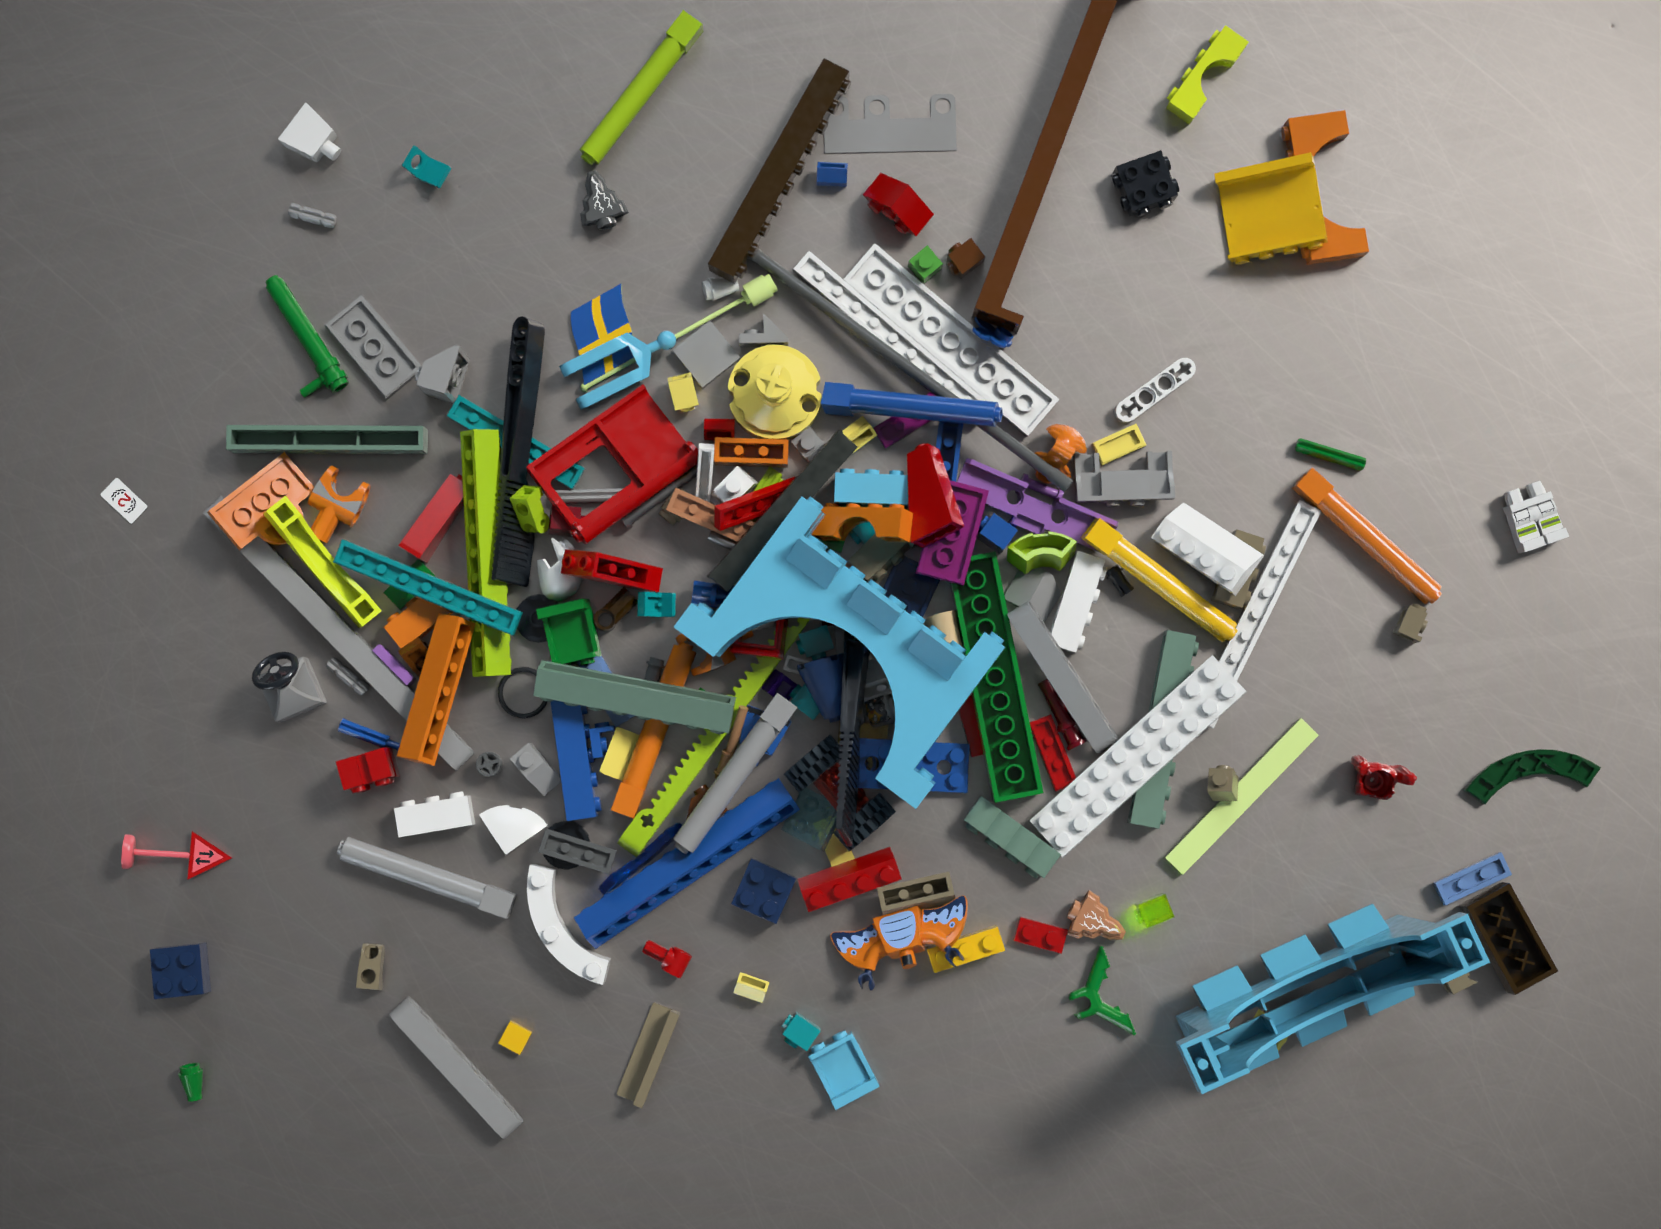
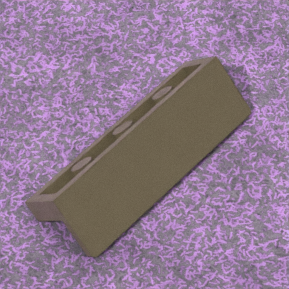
M655 1002L651 1006L617 1091L618 1096L633 1101V1105L639 1108L644 1106L680 1016V1012Z

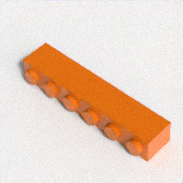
M438 613L397 753L398 757L435 766L476 623L459 616Z

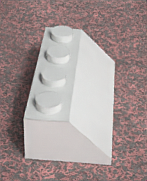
M1184 502L1164 518L1151 537L1158 545L1235 596L1264 557L1263 554Z

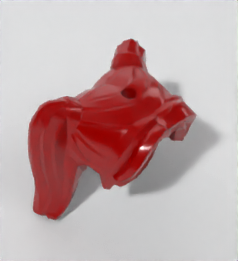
M1355 755L1351 758V763L1357 771L1356 795L1388 800L1395 793L1394 788L1397 782L1405 785H1414L1417 780V776L1405 766L1368 762L1360 755Z

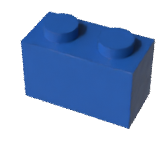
M993 513L991 518L985 516L980 523L978 530L980 533L977 539L998 554H1001L1018 530Z

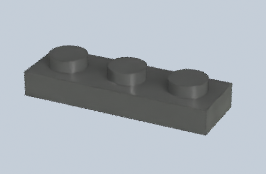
M545 829L538 852L610 874L617 850Z

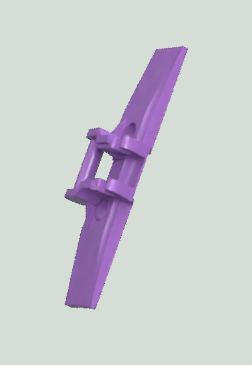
M967 458L957 480L959 483L989 490L986 505L1012 515V518L1008 521L1010 525L1029 530L1033 535L1043 534L1045 530L1071 537L1078 544L1097 551L1081 539V536L1095 518H1100L1115 530L1119 524L1113 519L1062 498L1064 494L1062 490H1056L1028 478L1029 475L1023 473L1019 480ZM1025 489H1032L1054 500L1050 505L1024 494ZM1011 490L1015 491L1018 498L1014 505L1007 501V494ZM1056 509L1061 510L1064 514V520L1059 524L1053 522L1051 518L1052 512Z

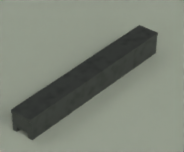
M841 429L832 436L707 575L709 579L717 583L725 592H728L746 572L801 496L806 500L809 496L813 497L856 450L857 446L843 434Z

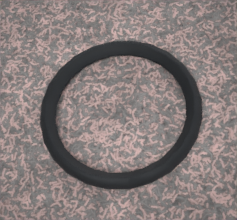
M519 667L511 670V675H504L500 681L498 699L502 708L508 714L516 718L526 719L538 715L547 705V701H542L536 710L525 714L514 712L506 705L503 698V688L506 681L512 675L520 672H529L535 676L537 674L535 669Z

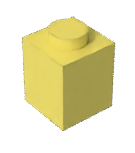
M691 372L667 378L675 411L688 412L695 409L694 406L699 405Z

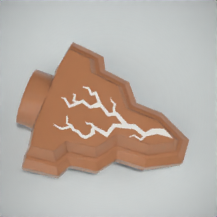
M1088 890L1081 902L1074 900L1066 918L1072 920L1067 935L1078 939L1083 936L1091 939L1102 936L1108 940H1122L1126 933L1119 921L1109 916L1108 908L1100 903V897Z

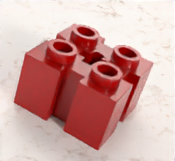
M383 747L336 761L343 790H351L352 794L371 790L370 785L375 784L376 787L395 783L394 778L400 776L392 748Z

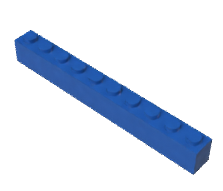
M778 778L765 785L756 794L747 797L743 803L734 809L728 810L719 818L694 853L688 851L685 854L678 848L665 853L661 859L652 865L646 866L639 874L624 881L621 886L611 893L605 894L592 906L583 909L574 919L586 940L597 949L800 809Z

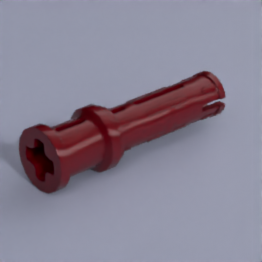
M1046 679L1038 683L1058 723L1057 730L1062 733L1068 744L1067 750L1069 751L1087 742V739L1083 738L1077 727L1076 721L1071 717L1049 680Z

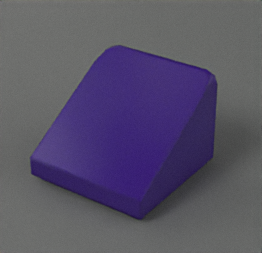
M775 669L763 684L762 689L772 697H775L778 693L789 701L791 698L789 695L798 684Z

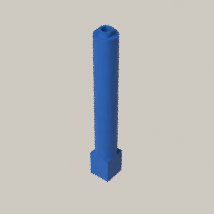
M825 382L821 399V406L825 414L854 417V413L995 427L997 422H1001L1003 415L1002 407H999L998 402L855 389L853 384Z

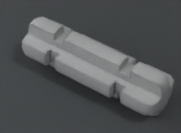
M292 203L288 214L293 218H301L303 221L318 225L323 224L328 228H334L337 217L330 213L324 214L323 211L305 206L302 208L298 204Z
M332 658L327 663L326 668L332 673H336V676L350 688L354 687V691L359 695L363 696L368 691L369 684L364 680H359L360 677L348 667L342 666V662L337 658Z

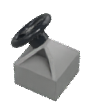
M277 652L260 661L252 673V682L257 688L263 690L276 722L287 721L327 703L309 658H297L290 652ZM280 659H288L291 661L282 666L278 664V660ZM270 664L268 672L260 675L262 670Z

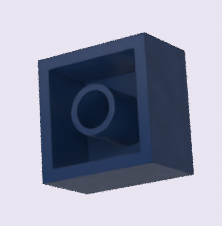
M751 858L731 904L777 924L797 877Z
M207 942L150 949L154 999L200 995L211 992Z

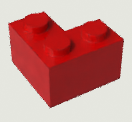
M881 172L863 194L869 201L868 207L877 214L882 212L887 218L896 222L895 228L904 235L910 233L917 236L934 215L908 184Z

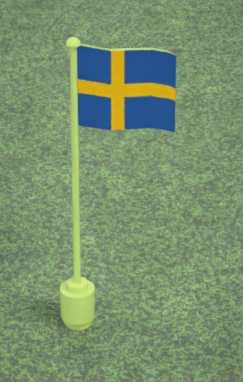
M769 274L765 276L760 275L742 285L744 290L740 292L741 298L676 333V339L744 301L747 305L752 303L753 307L773 297V293L777 292L778 289ZM622 283L571 311L572 333L579 355L627 332L633 336L623 305ZM629 346L583 368L584 384H581V390L588 392V388L635 363L636 360Z

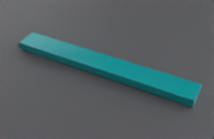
M341 540L333 563L509 635L515 634L523 614L521 611L347 540Z

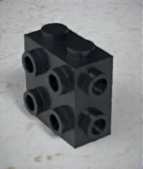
M1161 150L1120 164L1113 171L1111 176L1112 182L1116 189L1119 188L1122 195L1120 197L1121 206L1124 211H1128L1129 216H1145L1151 212L1150 209L1158 206L1160 209L1167 208L1174 204L1173 201L1178 196L1179 185L1175 178L1172 179L1169 172L1171 170L1170 161L1167 156H1163Z

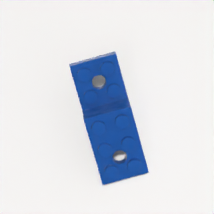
M860 738L859 788L888 789L875 778L888 757L893 740ZM935 742L916 767L918 770L923 767L934 775L932 780L936 783L930 791L968 793L970 744ZM873 756L878 759L879 767L875 771H869L865 767V761L868 757ZM941 760L948 761L951 766L949 773L945 775L940 774L937 770V764Z

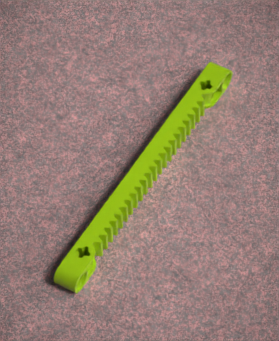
M798 618V627L792 626L789 628L787 626L784 655L811 618ZM768 639L769 645L774 646V640ZM756 656L759 663H751L753 671L744 672L747 680H738L742 687H733L736 693L733 697H736L730 729L733 727L739 706L747 707L781 659ZM704 729L707 735H698L701 743H692L695 751L687 750L688 760L681 758L680 761L684 765L683 768L675 767L678 773L677 776L669 775L672 783H663L666 791H657L660 799L652 798L653 809H643L635 816L618 840V845L636 858L639 856L728 733L716 734L709 729ZM653 815L652 821L654 825L645 827L643 825L645 822L642 819L643 816Z

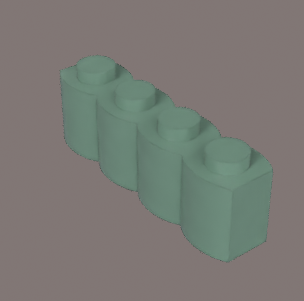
M982 796L978 798L963 819L967 822L965 827L975 835L979 832L987 837L985 840L987 844L996 850L1000 846L1007 852L1005 854L1006 858L1015 864L1020 861L1027 867L1024 871L1035 879L1038 876L1045 878L1061 856L1059 852Z

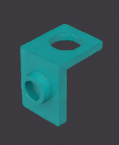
M414 145L402 164V167L417 179L437 188H441L452 169L449 165L430 158ZM419 155L420 162L417 167L413 168L411 165L414 156Z

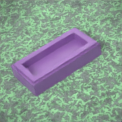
M378 644L372 650L407 686H411L417 681L385 646Z

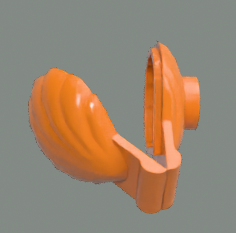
M1053 424L1046 430L1056 439L1055 444L1048 453L1035 452V454L1071 478V472L1066 464L1070 461L1075 451L1083 454L1087 452L1086 443L1075 428L1068 425ZM1034 469L1036 477L1041 482L1051 484L1044 475Z

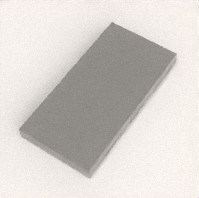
M362 294L324 325L386 400L415 377L418 367H422Z

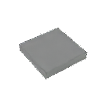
M711 321L707 322L672 350L686 369L691 372L702 389L740 360L739 355Z

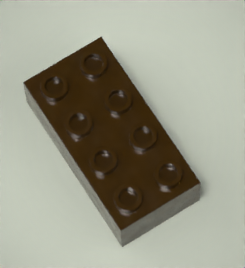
M1501 882L1459 905L1462 912L1468 914L1487 957L1507 993L1516 995L1558 972L1510 883Z

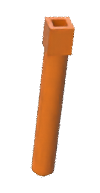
M1313 467L1307 470L1292 489L1311 506H1316L1321 510L1323 514L1421 602L1433 604L1441 596L1442 593L1439 590L1442 586L1333 489L1334 486Z
M680 642L679 645L673 644L660 683L684 687L696 652L692 651L694 646L684 642ZM656 719L645 720L623 781L613 802L612 811L633 819L637 815L669 728L668 724Z

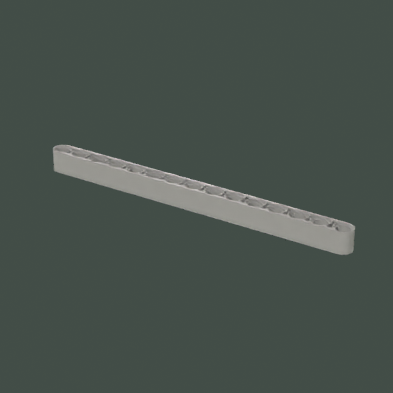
M220 495L203 513L233 544V542L227 537V535L221 530V528L207 513L211 508H213L215 505H217L220 501L224 499V497ZM258 536L241 549L240 552L407 721L415 695L412 687L407 686L372 651L373 648L270 543L265 542ZM446 724L438 754L457 771L474 754V751Z

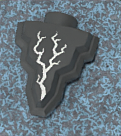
M596 170L587 172L585 182L587 195L583 199L584 210L580 213L582 226L597 225L598 230L612 228L617 225L616 219L629 213L625 202L618 199L615 191L607 188L605 179Z

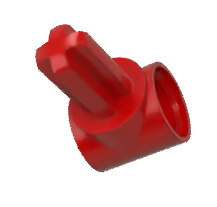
M651 940L646 942L642 950L647 956L661 962L662 970L680 979L692 958V955L673 946L668 950Z

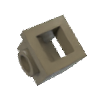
M1415 603L1412 606H1404L1392 633L1413 643L1421 642L1422 637L1418 636V634H1422L1427 626L1428 620H1425L1428 614L1426 612L1427 609Z

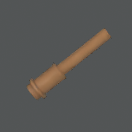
M740 705L727 747L722 750L718 767L714 769L715 779L735 753L748 712L746 706Z

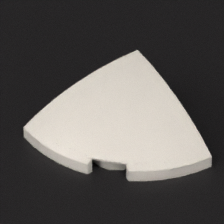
M509 805L490 808L479 814L505 855L548 826L533 811L526 808H513Z

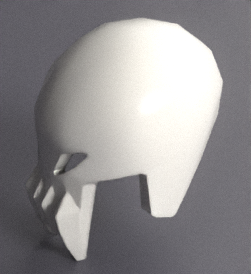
M562 537L563 541L560 542L554 538L551 539L558 559L552 567L549 566L546 559L537 560L541 590L548 599L562 601L574 595L583 579L561 574L565 549L574 550L573 545L564 537Z

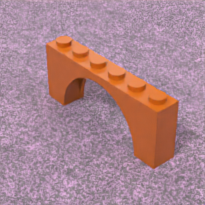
M1346 111L1288 118L1284 127L1281 128L1282 139L1286 141L1288 149L1285 151V158L1310 152L1314 157L1325 146L1344 140L1349 135ZM1324 217L1328 242L1323 243V246L1318 249L1309 250L1308 247L1301 248L1302 258H1306L1307 265L1364 257L1369 252L1365 228L1340 226Z

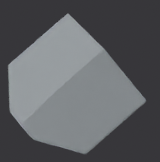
M1042 568L1032 569L1027 574L1018 570L1004 594L1005 600L1016 607L1030 601L1044 623L1061 595L1053 575Z

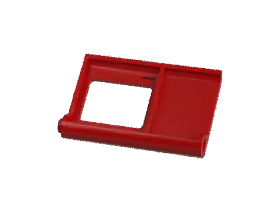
M642 384L530 463L526 468L536 484L541 486L543 493L572 529L570 533L578 543L582 541L584 544H587L694 467L698 461V449L691 441L686 442L649 395L645 385ZM603 446L629 477L631 483L589 514L578 519L551 486V481L597 448Z

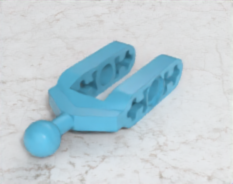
M662 331L658 335L657 340L645 344L627 332L560 365L559 368L563 376L567 377L629 346L639 368L575 399L580 410H583L649 377L652 353L661 348L663 350L672 349L676 344V337L670 331Z

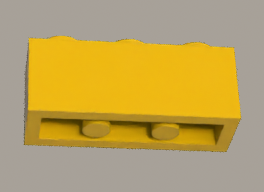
M994 925L960 936L952 948L959 950L964 957V961L959 956L953 958V963L959 966L1005 951L998 927ZM931 945L926 947L934 973L953 967L945 957L946 952H942L938 946Z

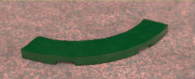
M1547 749L1527 750L1513 753L1491 763L1480 771L1463 791L1480 803L1486 804L1498 790L1509 782L1535 774L1557 775L1577 782L1583 787H1588L1601 767L1581 756L1563 751Z

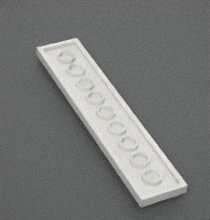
M875 243L843 279L986 401L998 402L999 407L1003 409L1002 416L1026 437L1030 435L1059 401V398L1001 349L993 345L991 341L983 340L976 336L972 331L973 326Z
M1212 655L1039 811L1030 822L1064 858L1247 691Z

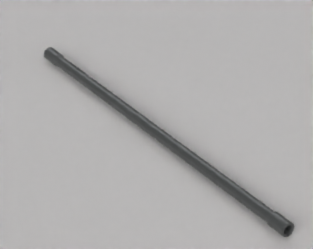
M758 249L754 258H749L931 393L940 397L959 398L765 255L761 249ZM976 425L1044 475L1048 481L1063 492H1066L1073 483L1071 478L1045 462L997 425L995 427Z

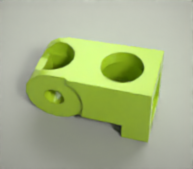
M523 485L510 497L521 528L525 532L545 533L549 528V516L544 512L540 500L544 495L541 486Z

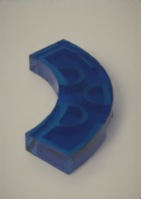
M676 823L666 829L644 849L645 852L610 874L599 886L600 892L603 895L607 894L643 868L674 841L673 838L682 827V824Z

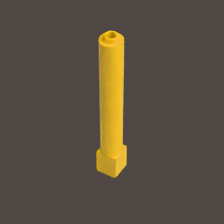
M1095 518L1081 536V539L1101 554L1109 557L1220 642L1233 639L1238 631L1235 621L1123 538L1122 534L1102 519Z

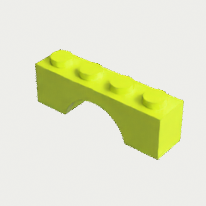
M1226 25L1221 32L1218 30L1214 32L1208 41L1211 43V46L1207 51L1204 49L1200 51L1194 60L1197 62V65L1193 70L1187 69L1180 79L1183 81V84L1179 89L1174 87L1167 97L1170 102L1166 109L1189 125L1207 100L1201 88L1202 75L1213 67L1223 66L1231 68L1249 43V41Z

